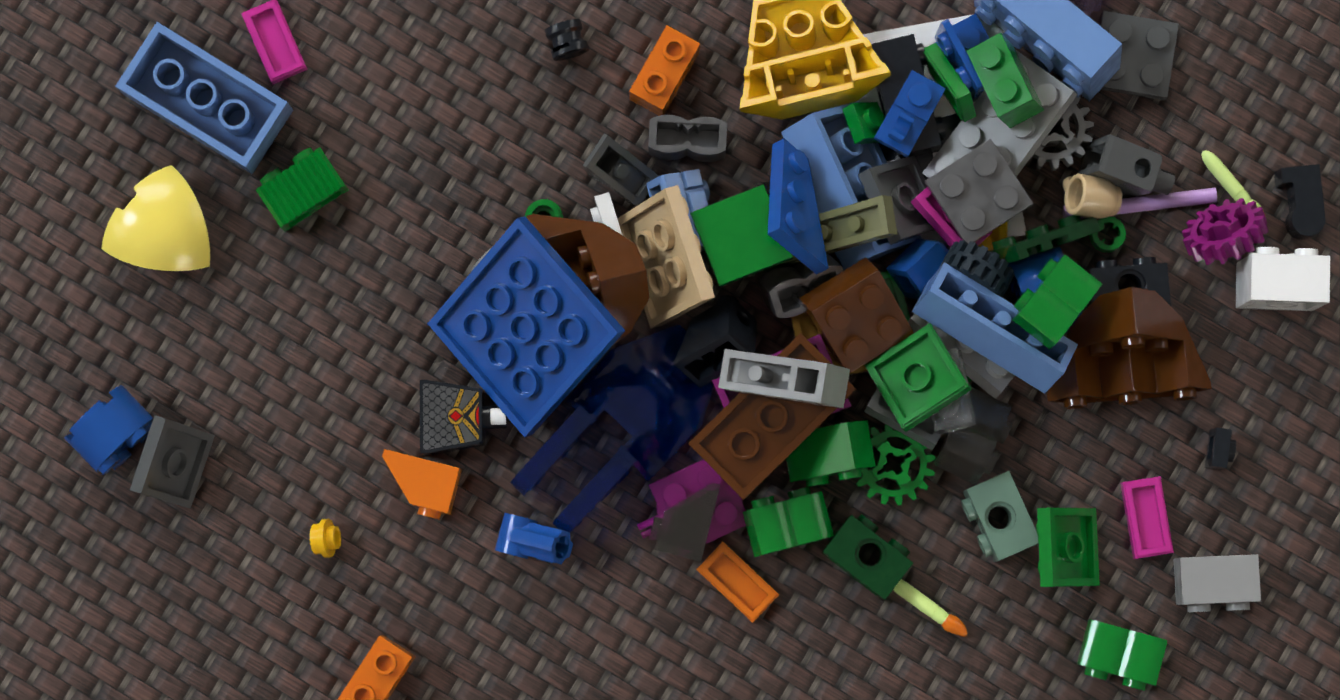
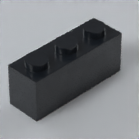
M914 34L872 44V48L882 63L886 64L891 72V76L876 86L884 117L888 114L910 72L913 70L924 76L922 66L927 65L923 43L916 44ZM934 112L932 113L908 157L940 150L941 140L946 139L945 127L941 116L935 117ZM892 150L894 161L906 158Z

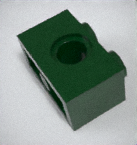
M861 514L858 519L850 515L821 554L878 598L885 600L913 564L907 558L910 551L893 538L888 543L876 534L879 527ZM864 544H873L879 550V560L873 566L864 565L859 559V550Z

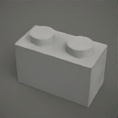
M1258 554L1173 559L1176 605H1187V612H1209L1213 603H1226V611L1250 610V602L1261 601Z

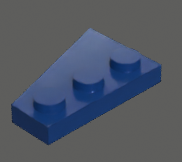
M784 138L772 144L767 234L817 275L829 269L809 159L804 152L796 149Z

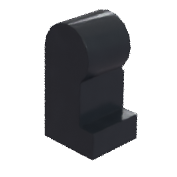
M1320 164L1280 168L1274 173L1275 187H1286L1289 207V213L1285 221L1287 232L1297 240L1309 239L1318 234L1325 225Z

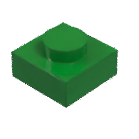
M878 102L852 103L842 109L854 144L880 143L874 140V137L885 117Z

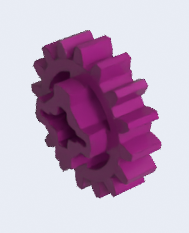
M1240 198L1236 203H1230L1229 199H1226L1222 206L1217 207L1215 204H1210L1209 208L1204 211L1196 212L1198 219L1188 220L1186 222L1188 228L1182 230V235L1189 256H1193L1194 261L1198 262L1204 259L1206 265H1210L1215 260H1220L1221 264H1225L1229 257L1239 260L1246 252H1254L1253 244L1263 243L1265 241L1263 234L1268 233L1269 229L1262 207L1258 208L1255 201L1246 204L1244 199Z

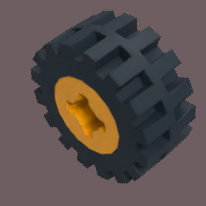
M965 240L954 242L940 265L941 267L944 262L1002 298L1014 278V271L1012 267H1008L1009 263L1005 259H1000V255L996 252L992 253L988 251L987 247L983 245L979 247L975 242L971 241L969 244Z

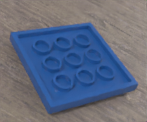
M526 216L519 217L512 223L427 323L524 437L535 433L625 332V329Z

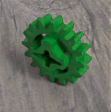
M885 423L884 431L881 433L872 426L870 428L872 435L871 443L872 447L875 446L878 452L876 467H871L869 470L868 468L861 469L862 477L856 482L857 486L868 484L870 488L866 496L871 498L878 492L881 494L880 503L884 505L887 503L889 496L894 497L896 505H902V495L905 494L913 501L916 500L917 497L914 489L919 487L927 490L928 486L923 481L924 476H934L935 474L933 470L927 468V463L936 459L935 455L925 454L924 450L927 447L901 432L893 430L892 427ZM899 437L908 441L911 445L903 449L894 448L887 438ZM888 453H891L894 457L904 456L909 453L900 462L899 468L901 471L895 473L893 470H883L877 474V471L881 470L883 465L887 463L885 456ZM918 457V472L915 478L911 480L908 474L910 463ZM884 477L893 479L900 489H885L875 482Z

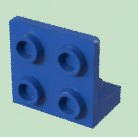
M975 13L954 25L950 23L949 19L942 21L934 37L937 41L935 43H937L955 69V72L971 92L973 102L984 91V87L966 51L989 39L987 32Z

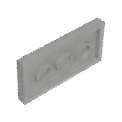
M1016 50L1044 111L1009 128L997 117L984 89L974 103L976 117L966 122L962 120L922 174L930 178L991 138L1017 177L1078 94Z

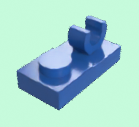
M912 70L877 131L874 140L908 158L946 88Z

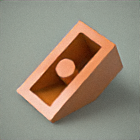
M384 449L382 454L384 461L408 502L413 506L419 507L418 515L440 520L441 513L451 515L462 473L460 468Z

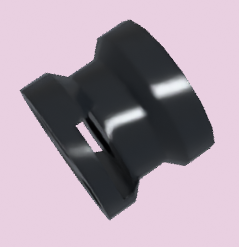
M580 19L566 20L545 29L547 39L552 41L553 44L551 51L553 61L571 59L589 51L588 43L582 39L580 33L583 29Z

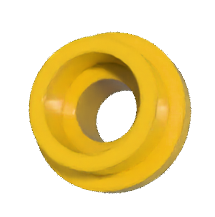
M322 519L319 523L311 526L310 545L315 555L321 554L324 558H331L334 556L336 549H339L341 546L340 529L338 526H334L331 519Z

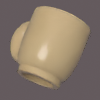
M1080 173L1063 180V189L1065 191L1064 203L1069 214L1102 219L1115 216L1119 212L1122 204V191L1120 187L1115 186L1111 181Z

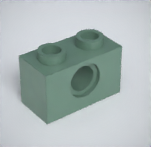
M1010 471L963 491L965 499L961 500V505L970 522L976 520L982 534L976 537L985 557L992 556L994 562H997L1039 543L1037 531ZM994 507L1002 508L1008 515V522L1003 529H996L989 523L988 515Z

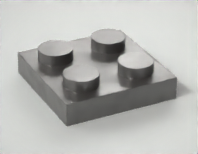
M991 138L925 180V184L960 238L968 244L970 241L976 242L1033 205V202Z

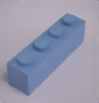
M945 262L927 282L912 310L914 314L1044 394L1065 373L1078 346L1072 340L1062 336L1055 346L1048 349L1013 321V318L1019 311L1013 307L1012 303Z

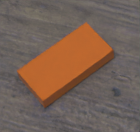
M724 542L696 569L752 623L779 596L766 581Z

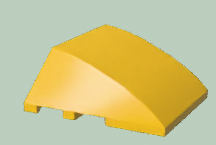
M753 0L748 38L749 49L747 64L744 69L745 80L743 95L740 100V112L783 120L857 102L891 76L890 70L877 56L872 48V44L867 37L863 36L841 0Z

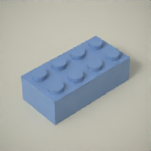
M974 0V7H976L974 11L982 21L988 25L995 23L1005 31L1003 35L1015 48L1021 49L1024 47L1034 55L1032 59L1035 64L1048 73L1053 71L1063 79L1061 81L1063 84L1078 94L1077 97L1082 95L1090 102L1120 69L1122 43L1069 0Z
M156 22L115 85L129 99L251 174L254 173L293 112L287 101L159 22Z

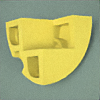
M172 165L153 172L134 186V190L137 193L125 209L116 208L107 224L101 249L123 262L161 271H189L210 267V244L202 210L189 184Z

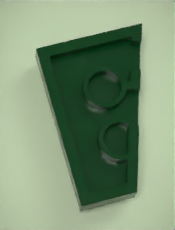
M1071 215L1057 220L1059 228L1049 231L1047 224L1024 231L1027 239L1016 242L1013 235L992 242L994 250L990 252H996L1000 255V259H1005L1010 263L1101 230L1097 218L1092 217L1081 220L1080 216Z

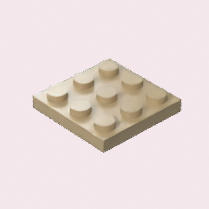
M678 185L661 190L617 218L622 235L637 245L647 270L650 298L644 310L650 329L665 325L715 298L713 280L709 272L706 271L700 253L701 244L697 235L694 234L688 216V204L685 198L682 197Z

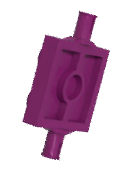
M702 459L648 484L656 501L658 515L639 524L637 523L639 531L654 525L640 532L643 539L665 529L673 537L682 556L746 526L742 513L746 510L743 505V499Z

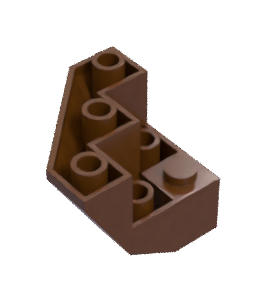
M538 214L527 215V219L625 329V332L615 343L628 335L650 298L647 270L637 245L604 223Z
M1129 287L1100 295L1069 327L1066 337L1078 344L1065 373L1048 390L1047 399L1048 402L1064 403V409H1080L1087 407V403L1119 401V405H1134L1142 403V399L1173 397L1174 401H1187L1196 399V392L1210 390L1212 387L1210 378L1183 318L1156 291Z

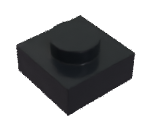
M1216 427L1209 430L1204 468L1223 470L1227 468L1228 462L1232 463L1234 461L1236 440L1231 439V429Z

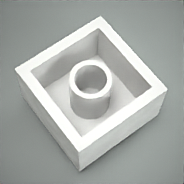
M1257 247L1256 252L1248 253V256L1236 263V308L1314 311L1330 303V256L1318 255V249L1299 248L1295 249V253L1279 254V248Z

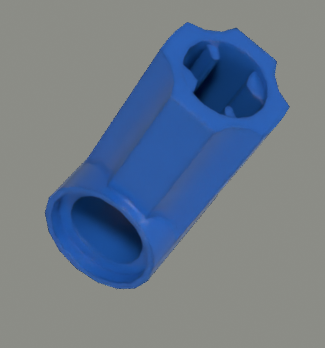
M504 513L495 551L525 559L533 557L537 560L562 565L563 561L570 557L573 543L570 539V532L537 524L538 521Z

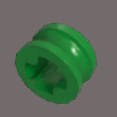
M1115 217L1099 219L1098 224L1101 231L1104 229V225H1110V231L1116 230L1117 237L1111 240V245L1104 244L1105 239L1099 240V232L1089 235L1090 243L1096 250L1102 253H1110L1124 243L1126 230L1120 220Z

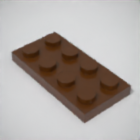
M801 333L777 355L779 357L831 364ZM849 381L845 400L856 390ZM740 392L688 444L745 500L837 408Z

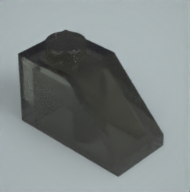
M710 482L664 509L661 518L654 517L649 539L655 541L654 549L701 562L720 484Z

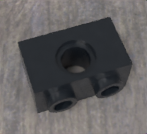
M1156 257L1136 258L1132 260L1133 265L1118 266L1117 260L1094 262V268H1090L1087 272L1100 281L1102 285L1089 301L1087 307L1100 295L1118 291V282L1123 277L1133 280L1136 288L1156 291L1171 306L1167 263H1156Z

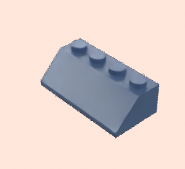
M852 103L811 113L781 132L783 138L796 149L804 152L809 159L819 214L868 200L869 198L865 194L864 186L858 174L869 168L887 163L878 143L854 144L842 110ZM919 235L890 245L887 238L841 250L835 252L845 270L865 257L870 262H873L909 246L917 238H922Z

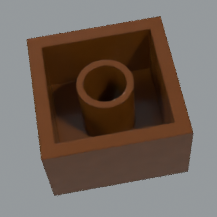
M866 257L799 298L835 361L841 367L849 368L850 373L914 333L880 271Z

